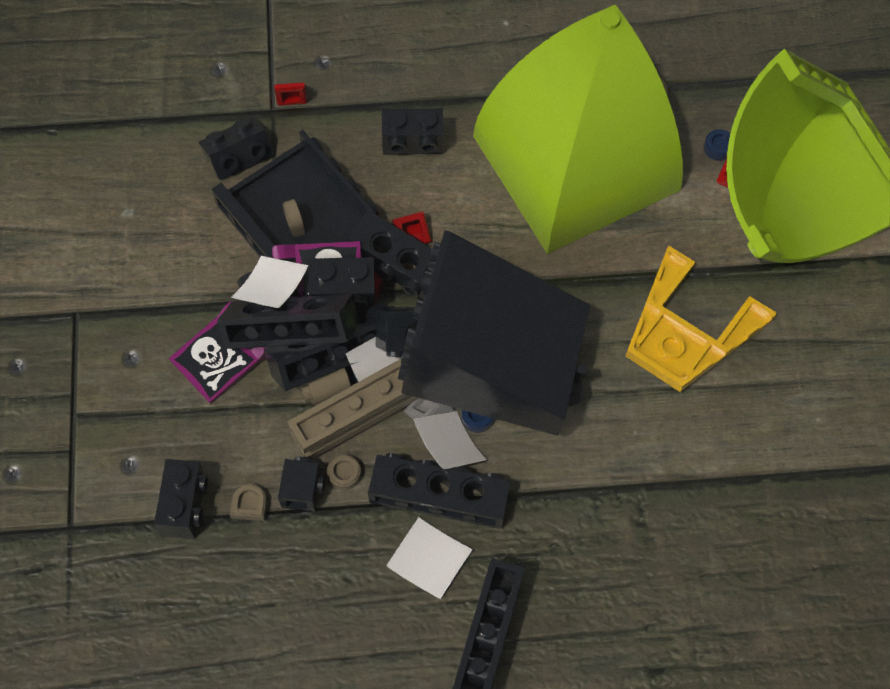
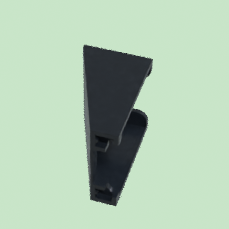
M444 230L441 243L434 241L429 267L424 275L421 290H423L422 295H425V299L418 298L415 306L413 319L418 320L416 329L409 327L398 375V380L403 381L401 393L558 436L566 417L590 304L453 232Z

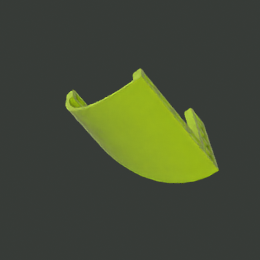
M616 4L573 23L532 50L498 83L477 117L473 137L547 254L681 191L683 180L682 150L669 99L649 54Z
M784 48L760 72L740 104L730 133L726 170L731 203L736 217L749 240L747 246L756 258L772 262L794 263L835 253L864 241L890 227V147L847 82Z

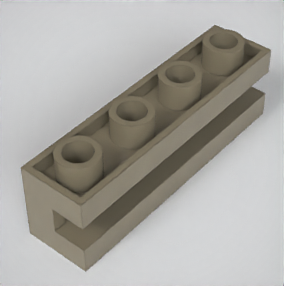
M402 358L287 421L290 435L303 457L313 459L419 399L401 393L403 381L398 380Z

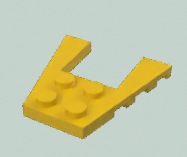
M668 246L625 357L681 392L770 324L777 313L749 296L720 337L715 340L664 307L695 265V261Z

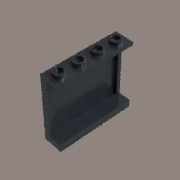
M304 130L299 132L301 141L299 144L232 188L227 189L221 182L211 189L217 207L259 257L273 258L272 248L275 245L346 242L348 236L367 210L377 216L379 215L376 206L370 200L365 201L362 198L356 183L352 179L347 180L341 174V168L335 159H328L323 153V148L315 137L310 138ZM292 199L297 204L305 231L304 235L298 237L292 236L282 206L283 202ZM296 258L279 259L296 263Z

